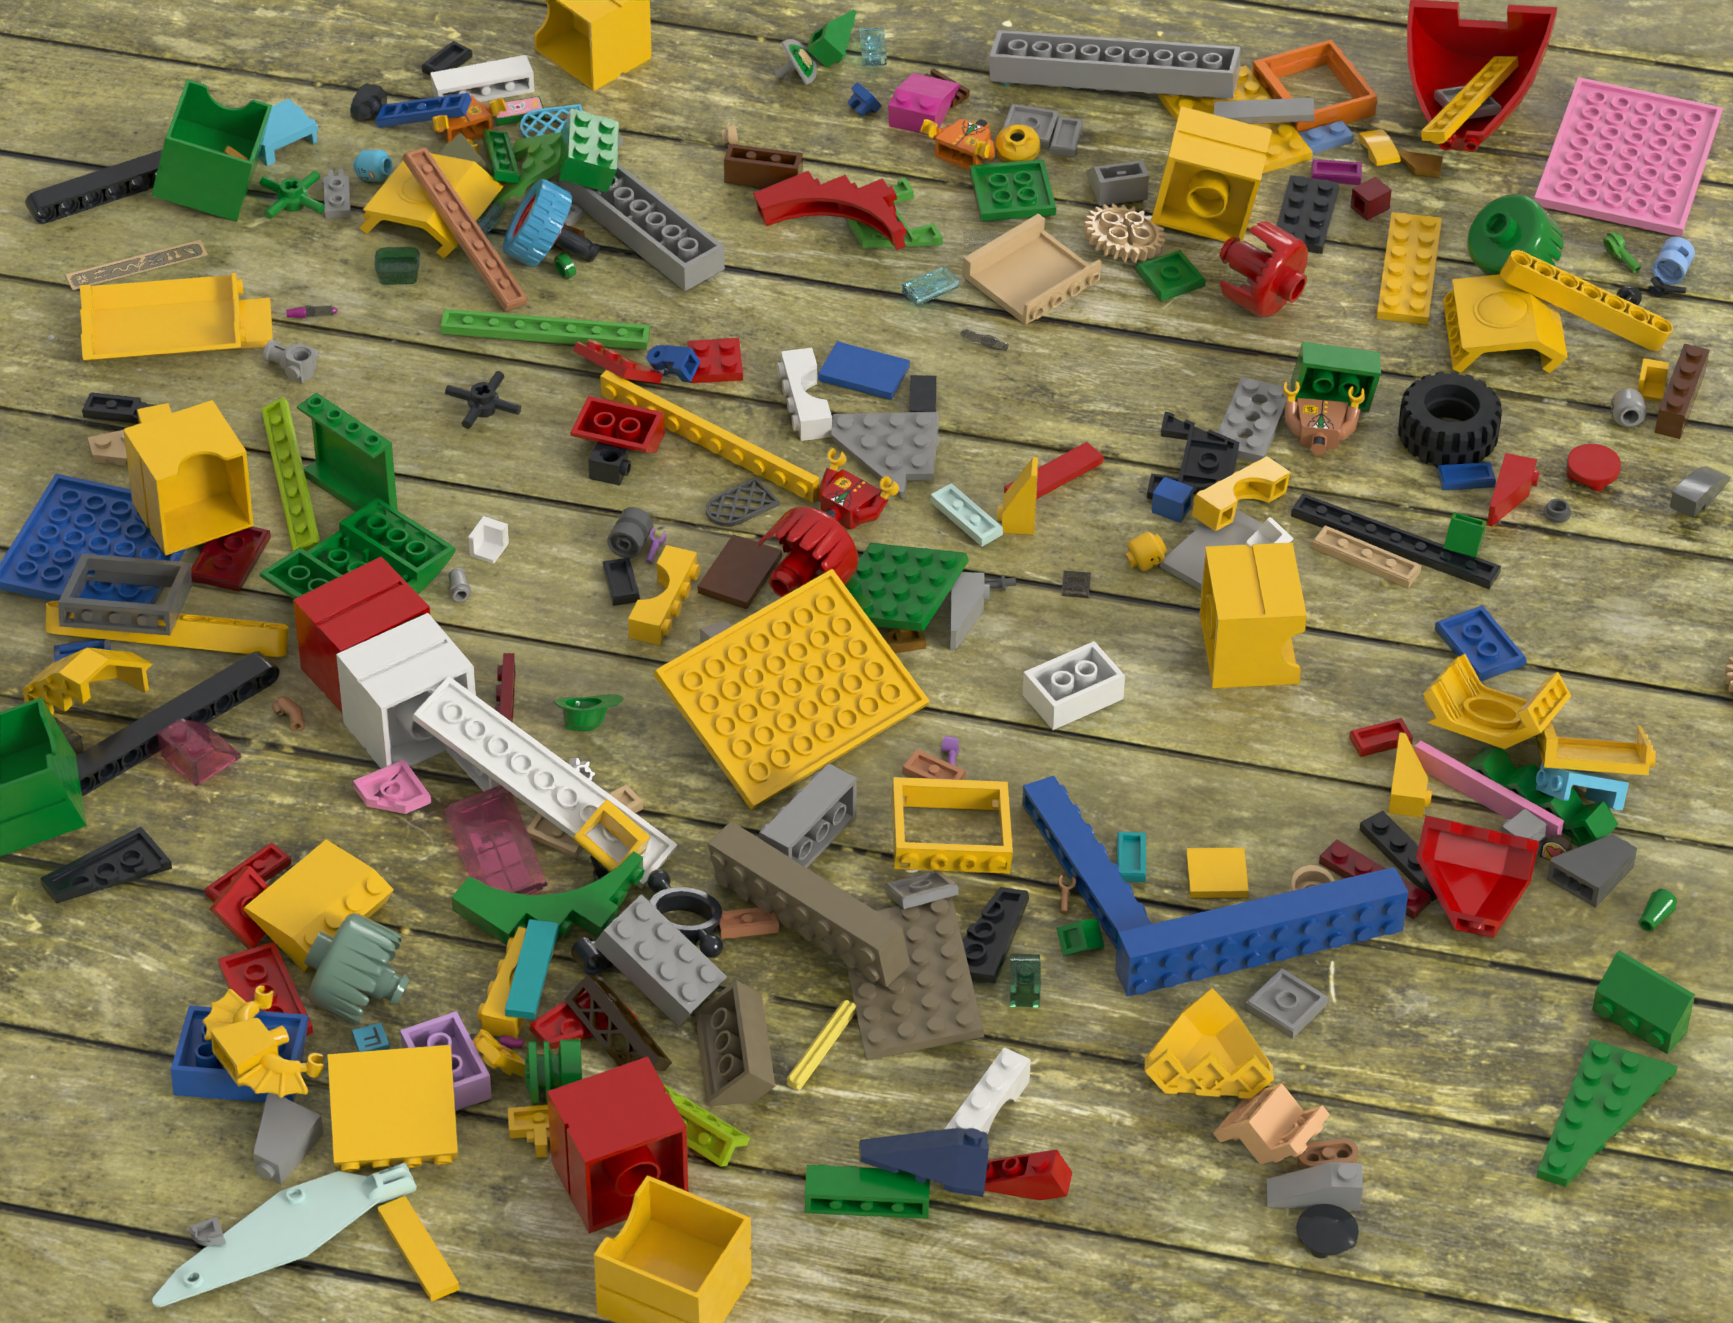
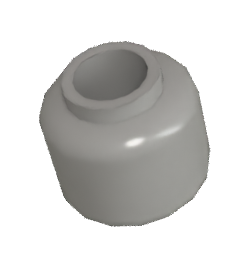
M1627 388L1616 392L1610 402L1611 411L1617 424L1630 428L1642 423L1646 417L1647 410L1644 398L1640 392Z

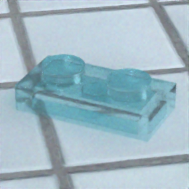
M884 27L859 28L862 66L875 67L887 65Z
M498 202L488 207L476 221L487 238L489 236L487 234L488 230L493 229L500 222L498 217L504 211V208Z
M942 266L903 284L902 293L916 306H919L958 288L959 279L945 266Z

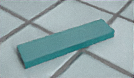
M529 919L505 1007V1016L535 1020L559 930L558 923Z

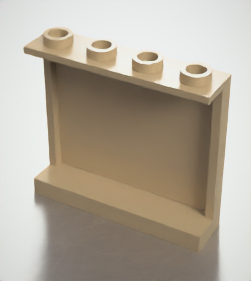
M1040 214L1031 217L967 255L963 260L962 277L1025 325L1035 319H1039L1043 314L1053 308H1057L1071 297L1077 296L1089 286L1095 285L1101 276L1102 261L1098 259L1089 265L1045 232V218Z

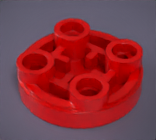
M1583 444L1575 447L1569 453L1566 475L1571 480H1576L1581 484L1589 486L1593 491H1602L1605 489V485L1611 484L1618 478L1621 460L1616 452L1606 446Z

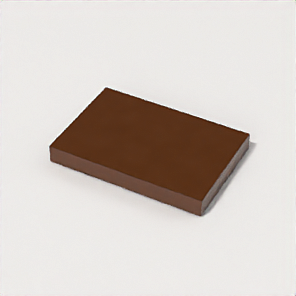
M733 534L697 586L698 593L748 609L771 575V572L781 560L782 550L765 544L758 548V542Z

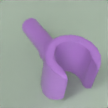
M655 528L650 531L651 547L646 559L647 563L653 562L658 547L666 542L665 531L661 539L653 537L656 532Z
M945 736L941 751L949 753L948 763L955 766V758L959 753V739Z

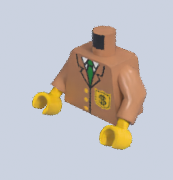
M1286 381L1282 390L1283 395L1287 398V402H1285V424L1292 434L1299 438V444L1302 447H1311L1313 454L1322 455L1327 449H1337L1340 441L1346 440L1356 430L1360 413L1358 405L1365 399L1363 388L1361 396L1357 398L1352 396L1353 386L1349 389L1348 394L1351 402L1349 407L1348 402L1298 398V401L1295 402V397L1300 388L1299 383L1296 381L1295 391L1290 392L1287 389Z

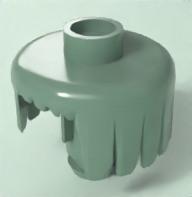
M351 913L346 916L334 938L320 931L304 961V964L317 969L308 990L309 1001L313 1005L354 1025L360 1024V1019L356 1016L363 1015V1010L356 1005L366 1006L369 1002V998L361 992L379 1001L385 998L390 1001L389 1005H397L410 979L405 973L403 977L396 974L397 969L388 965L387 962L394 959L396 955L394 949H399L400 944L398 942H401V935L358 913Z

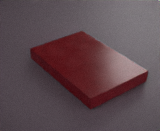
M252 526L206 542L191 567L192 581L240 592L271 538L270 530Z

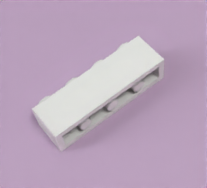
M526 55L432 72V93L434 97L469 93L478 102L534 92V74Z

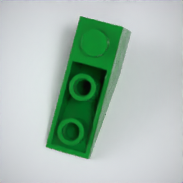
M852 10L828 22L811 34L807 50L825 67L828 68L834 63L841 62L846 56L845 51L851 39V30L855 25L856 10Z

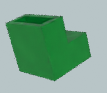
M1454 512L1443 548L1476 558L1483 542L1487 521Z

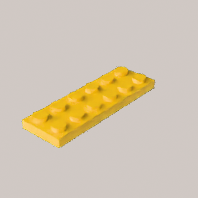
M1391 212L1376 319L1428 325L1442 218Z

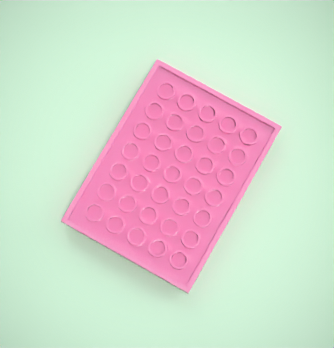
M1578 77L1534 200L1544 208L1682 237L1718 129L1723 107Z

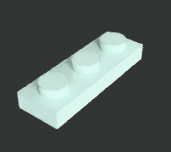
M952 483L930 495V503L980 546H984L1003 535V527Z

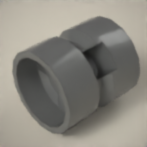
M628 507L624 509L607 538L609 548L620 557L634 558L638 556L644 541H646L654 527L651 516L640 508Z

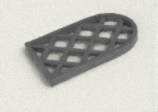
M754 477L710 499L706 505V515L715 525L732 527L779 506L780 501ZM740 491L750 492L749 497L739 496ZM753 493L763 494L762 499L752 498ZM725 498L734 499L733 505L724 504ZM738 500L747 501L746 506L737 505ZM751 502L760 503L759 508L750 507ZM711 506L719 507L717 512L709 511ZM722 507L731 508V513H721ZM735 509L745 510L744 515L734 514ZM719 517H727L729 520L722 521L719 520Z

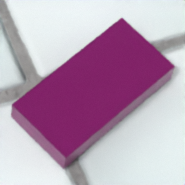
M1312 159L1311 178L1329 180L1340 184L1360 185L1362 180V162Z

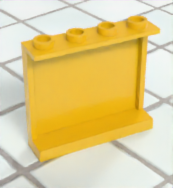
M1552 722L1537 735V748L1545 768L1649 776V767L1654 768L1656 751L1653 750L1648 734H1645L1641 725H1637L1635 742L1558 737Z
M451 1045L328 1054L335 1169L353 1173L360 1171V1167L372 1166L373 1170H385L391 1168V1165L406 1163L408 1168L422 1166V1162L434 1161V1165H449L453 1163L452 1160L459 1159Z

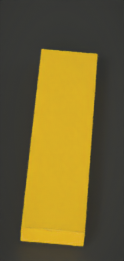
M402 1196L377 1207L379 1217L430 1301L433 1302L460 1290L459 1282L407 1197Z

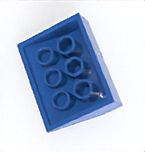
M189 1006L171 1066L173 1095L266 1102V1097L269 1093L256 1094L252 1088L246 1085L238 1087L213 1053L212 1040L204 1039L207 1028L203 1023V1019L211 1013L212 1007ZM259 1011L254 1018L260 1019L268 1031L282 1025L288 1033L289 1042L278 1046V1055L283 1059L298 1060L302 1063L308 1015ZM297 1093L286 1095L284 1098L294 1102Z

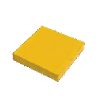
M1244 848L1186 849L1190 898H1248L1249 888Z

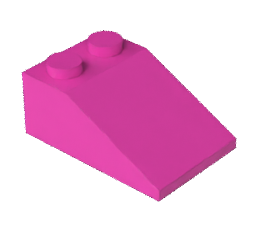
M912 73L896 88L888 104L889 127L928 135L920 132L923 121L926 119L937 123V127L940 128L952 104V99L959 89V83Z

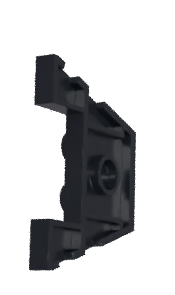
M1170 412L1164 413L1161 437L1187 440L1179 477L1151 473L1147 499H1152L1153 492L1164 477L1194 487L1193 494H1197L1199 491L1214 485L1235 472L1240 442L1210 429L1208 432L1195 427V423L1189 420L1183 422L1174 418V414Z

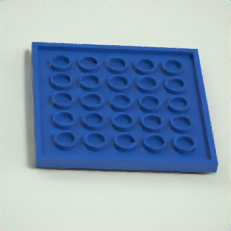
M55 474L0 563V590L50 601H59L82 554L179 562L186 549L164 555L150 533V528H147L133 506L131 489ZM89 570L87 574L95 575V571ZM87 581L79 598L155 604L164 587Z

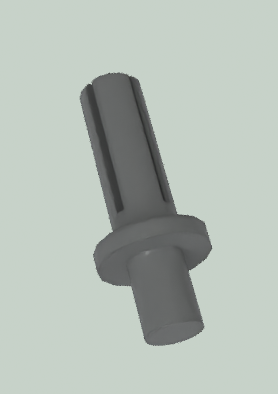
M1001 575L1000 579L984 580V584H990V589L1002 588L1003 591H1006V587L1016 586V578L1005 579V575Z

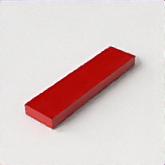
M1085 442L1039 467L1036 499L1101 465L1104 462V456L1088 442ZM1013 482L1004 486V494L1010 488Z

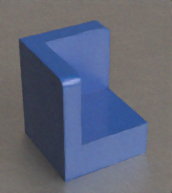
M1164 477L1153 492L1152 513L1181 523L1192 507L1194 487Z

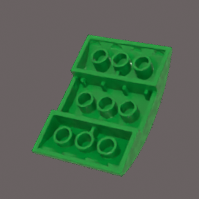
M377 498L340 521L338 532L308 551L299 547L261 571L260 577L291 598L296 599L382 556L407 584L419 594L446 566L456 552V548Z

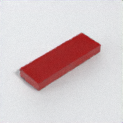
M271 842L207 886L205 894L215 902L244 866H251L266 882L290 866L291 857Z

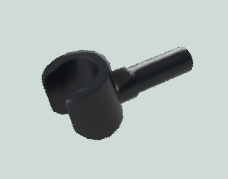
M1660 277L1651 278L1654 286L1648 287L1655 297H1661L1666 292L1686 293V287L1665 285Z
M592 855L590 856L594 867L593 882L599 880V877H604L610 871L601 866L600 862Z

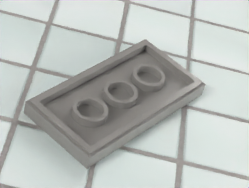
M1236 509L1234 521L1216 532L1205 524L1199 526L1165 557L1164 561L1160 564V568L1202 591L1205 546L1245 545V542L1263 523Z

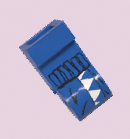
M657 345L651 348L646 356L652 368L663 373V376L676 374L682 382L690 383L701 362L690 347Z

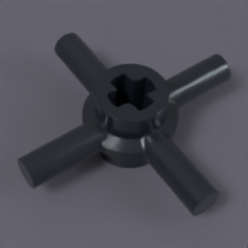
M496 371L489 383L479 382L471 387V391L447 385L445 395L466 400L471 408L462 421L464 428L470 429L478 417L486 418L492 416L496 409L516 415L520 414L521 405L499 399L496 390L505 378L502 372Z

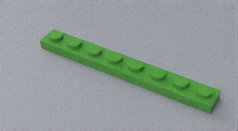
M452 309L444 310L440 325L441 334L576 344V341L587 343L588 340H594L602 343V347L647 350L650 337V325Z

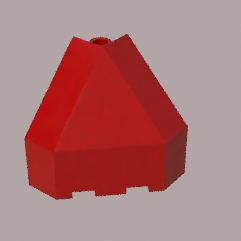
M1425 815L1416 859L1454 929L1494 938L1530 885L1539 841Z

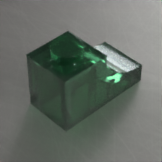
M1010 954V1007H1039L1041 987L1040 954Z

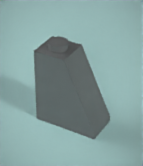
M1613 834L1553 857L1550 860L1547 880L1596 908L1632 870L1637 848Z

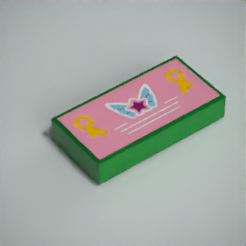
M540 96L506 101L507 111L500 112L494 119L497 126L519 123L529 111L544 108ZM529 117L525 121H531L533 119Z

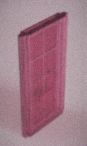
M501 785L450 804L448 808L444 809L470 877L490 887L518 894L530 895L548 886L514 797L506 788Z

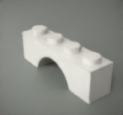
M804 348L781 351V362L777 363L779 378L784 379L782 380V390L784 396L788 395V412L793 413V430L798 431L801 441L832 437V416L827 400L815 398L805 392L808 388L817 384V363L813 349Z
M1004 1047L945 1129L975 1128L981 1132H987L988 1135L991 1124L1002 1105L1007 1100L1016 1102L1028 1085L1031 1059Z

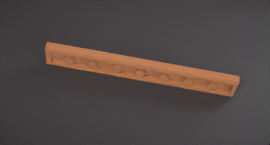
M423 147L404 153L402 160L503 310L508 311L526 305L528 301L527 296L427 148Z

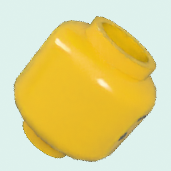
M1146 531L1128 542V552L1125 553V557L1132 568L1137 566L1139 570L1146 572L1164 561V554L1167 553V549L1158 534L1154 535Z

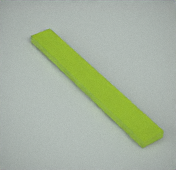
M282 397L262 407L261 412L292 550L295 551L300 547L308 551L320 543V538L289 403Z

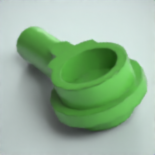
M1613 231L1608 232L1607 236L1603 238V244L1608 253L1614 258L1622 259L1633 273H1637L1641 269V265L1624 248L1626 243L1622 235L1616 234Z

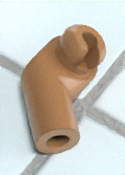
M278 697V700L272 704L273 711L277 712L278 715L286 713L289 716L291 730L301 731L304 728L302 708L288 697Z

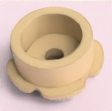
M726 124V129L722 130L723 143L739 145L736 125L728 126Z

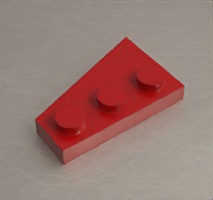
M588 340L587 343L576 341L573 350L575 353L623 379L659 384L661 382L663 373L623 357L614 350L605 349L600 342Z
M585 990L576 1001L582 1009H590L591 996ZM563 1001L530 1023V1032L543 1045L544 1040H548L551 1049L558 1048L561 1039L580 1038L581 1041L594 1037L566 1001ZM629 1009V1011H630V1012L634 1015V1017L637 1019V1016ZM597 1013L596 1026L600 1030H608V1016L605 1013Z

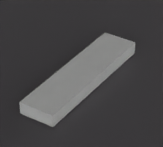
M1314 98L1217 101L1214 103V115L1248 124L1314 121Z

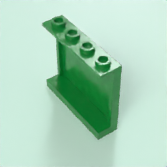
M317 392L297 405V409L310 417L312 421L316 461L304 468L305 477L355 512L377 498L398 510L392 442Z

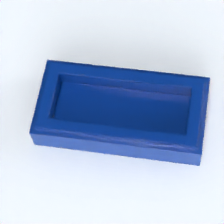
M1491 462L1438 465L1437 473L1442 491L1495 487L1496 479Z

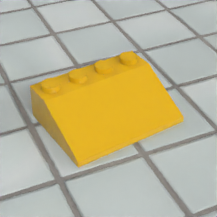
M326 839L246 905L243 910L303 972H306L311 966L304 964V961L320 931L334 938L347 915L358 913L369 918L386 904L394 889L372 867Z

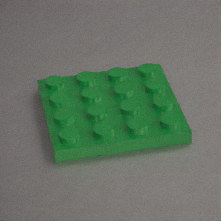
M870 543L858 560L855 574L845 584V587L874 626L923 632L969 560L965 552Z

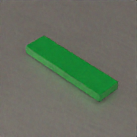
M483 130L482 139L493 180L519 183L520 174L508 133Z

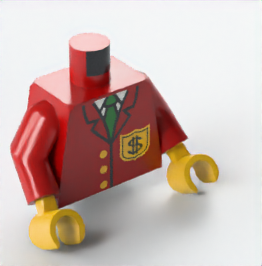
M834 448L830 449L828 459L831 465L829 468L826 467L819 489L818 500L821 503V511L833 517L847 529H854L860 524L877 520L889 501L887 499L888 496H894L899 492V485L895 481L891 484L892 479L889 476H884L880 481L881 489L844 469L838 472V467L846 463V456L842 451L840 457L834 460L836 450Z

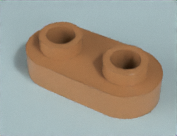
M1341 1138L1306 1143V1150L1297 1156V1164L1303 1170L1330 1162L1357 1163L1359 1150L1353 1141Z

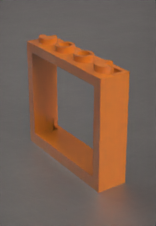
M1332 39L1253 61L1252 74L1272 99H1293L1278 80L1279 77L1327 65L1354 98L1314 110V121L1290 122L1298 133L1338 121H1343L1346 124L1375 115L1376 105L1378 104L1375 91L1369 87L1365 78L1357 72L1353 63L1348 61L1342 50L1336 46Z

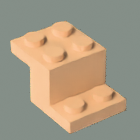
M1281 1083L1262 1089L1251 1099L1242 1098L1213 1134L1219 1142L1240 1139L1260 1165L1272 1161L1277 1163L1285 1157L1292 1156L1294 1158L1302 1154L1307 1148V1141L1323 1129L1322 1123L1330 1114L1323 1105L1304 1111Z

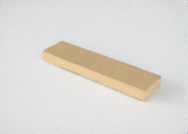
M1326 525L1312 541L1313 549L1408 589L1421 573L1422 565Z

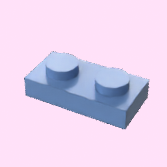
M1343 121L1299 132L1300 136L1313 151V154L1353 143L1354 137Z

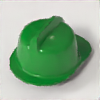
M616 694L564 697L557 699L555 704L563 709L565 728L567 730L591 731L603 723L607 708L620 704L624 698Z

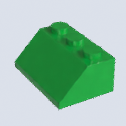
M1619 950L1595 991L1592 1010L1603 1018H1607L1619 1025L1627 1032L1648 1042L1652 1047L1668 1054L1687 1034L1695 994Z

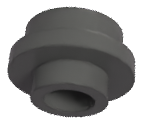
M1555 498L1550 500L1544 507V516L1551 522L1563 523L1570 518L1571 509L1565 500Z

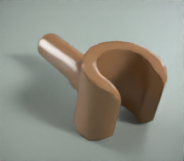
M1061 875L1057 882L1062 895L1060 912L1067 913L1070 891L1074 888L1076 879L1072 876V885L1066 887L1062 884L1063 875Z

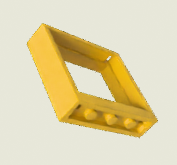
M893 777L891 809L894 869L1010 874L1013 848L1008 782ZM903 807L999 810L1001 846L905 842Z

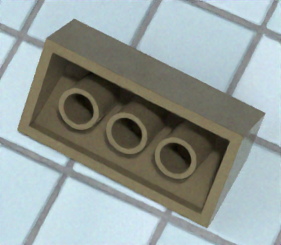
M736 980L695 1011L707 1104L710 1106L755 1102L775 1087L762 994Z

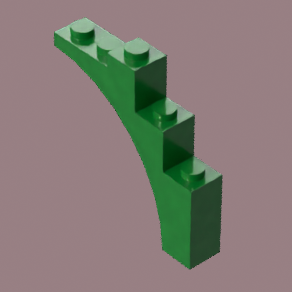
M633 851L617 868L601 879L579 889L558 894L527 895L510 893L490 887L469 876L452 896V908L454 912L507 945L510 937L514 938L518 927L527 928L529 919L558 923L559 930L555 944L562 936L566 937L570 933L574 923L598 938L610 921L619 916L618 906L625 900L627 890L632 884L636 885L642 879L645 872L643 869V857Z

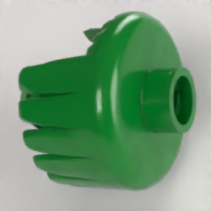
M1511 194L1491 201L1476 215L1469 229L1467 248L1474 264L1487 276L1500 274L1508 257L1514 250L1523 251L1555 266L1551 258L1555 261H1559L1561 258V252L1558 248L1563 249V232L1558 226V222L1537 201L1525 195Z

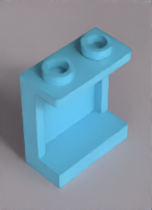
M290 99L273 105L259 159L266 166L275 163L274 150L303 137L307 138L312 144L317 143V123L314 119H310L303 112L302 108L296 106Z
M1541 763V768L1536 776V790L1568 801L1571 787L1573 785L1587 787L1586 799L1594 802L1604 801L1609 808L1623 811L1629 782L1603 772L1545 768L1543 763Z

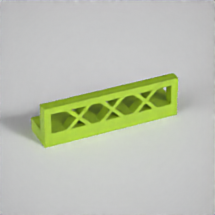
M663 1084L666 1093L671 1097L687 1126L688 1147L723 1167L728 1165L735 1147L748 1145L751 1137Z

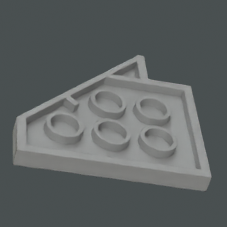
M939 412L833 415L831 432L833 442L880 481L884 476H889L892 479L891 484L895 481L899 485L897 495L900 498H906L907 481L934 480L940 421Z

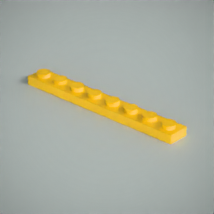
M1494 56L1421 131L1422 141H1431L1433 144L1446 142L1519 66L1518 57Z

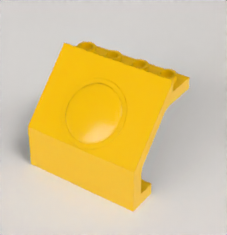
M430 153L475 221H477L503 186L493 180V177L475 161ZM404 161L399 164L363 209L365 214L362 217L365 221L359 228L366 234L382 220L419 227L426 230L442 244L436 253L443 259L459 244Z
M1500 274L1452 279L1453 291L1446 294L1443 304L1452 368L1455 371L1463 372L1480 355L1486 352L1535 349L1540 352L1542 369L1548 373H1551L1568 358L1558 306L1507 283Z
M1466 654L1456 657L1423 693L1427 708L1434 713L1427 723L1502 749L1509 748L1540 734L1571 697L1559 672L1548 676L1529 700L1489 688L1481 683Z

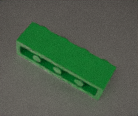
M823 1164L807 1165L805 1213L928 1219L930 1179L922 1183L915 1180L916 1176L903 1170L899 1173H892L880 1168L827 1166Z

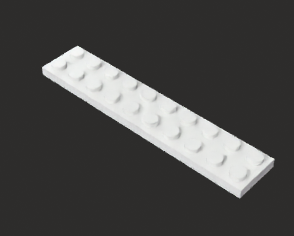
M450 676L442 682L413 714L412 720L572 838L598 807L608 799L650 836L647 848L641 854L645 872L642 879L636 884L639 888L642 889L647 884L649 874L656 869H660L676 850L678 844ZM600 823L587 834L593 842L617 863L630 851L628 847Z

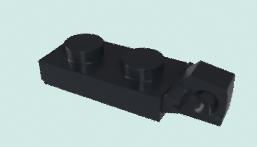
M91 392L82 413L83 418L139 423L137 409L156 405L142 402L140 397Z

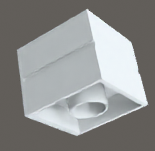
M429 613L336 654L343 723L359 743L366 748L368 754L381 769L401 760H405L411 767L446 750L445 743L412 720L413 714L448 676L476 696L474 666Z

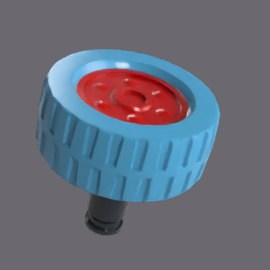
M539 179L531 187L518 207L505 235L502 250L516 261L529 267H536L554 244L580 258H585L589 263L593 262L596 258L600 246L564 226L571 207L572 195L552 182Z

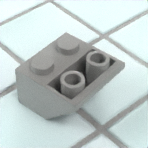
M1143 160L1097 166L1086 172L1099 206L1148 199L1149 174Z

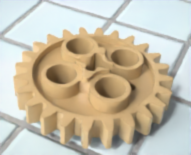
M1105 204L1102 209L1095 207V210H1090L1089 215L1086 216L1083 228L1084 238L1090 239L1089 245H1096V251L1104 250V256L1112 254L1114 260L1122 257L1124 262L1128 258L1134 263L1137 262L1138 258L1145 262L1147 258L1154 259V255L1159 256L1164 246L1166 234L1163 233V227L1151 223L1152 215L1144 216L1145 211L1135 212V207L1129 210L1123 204L1121 208H1118L1115 204H1112L1111 208Z

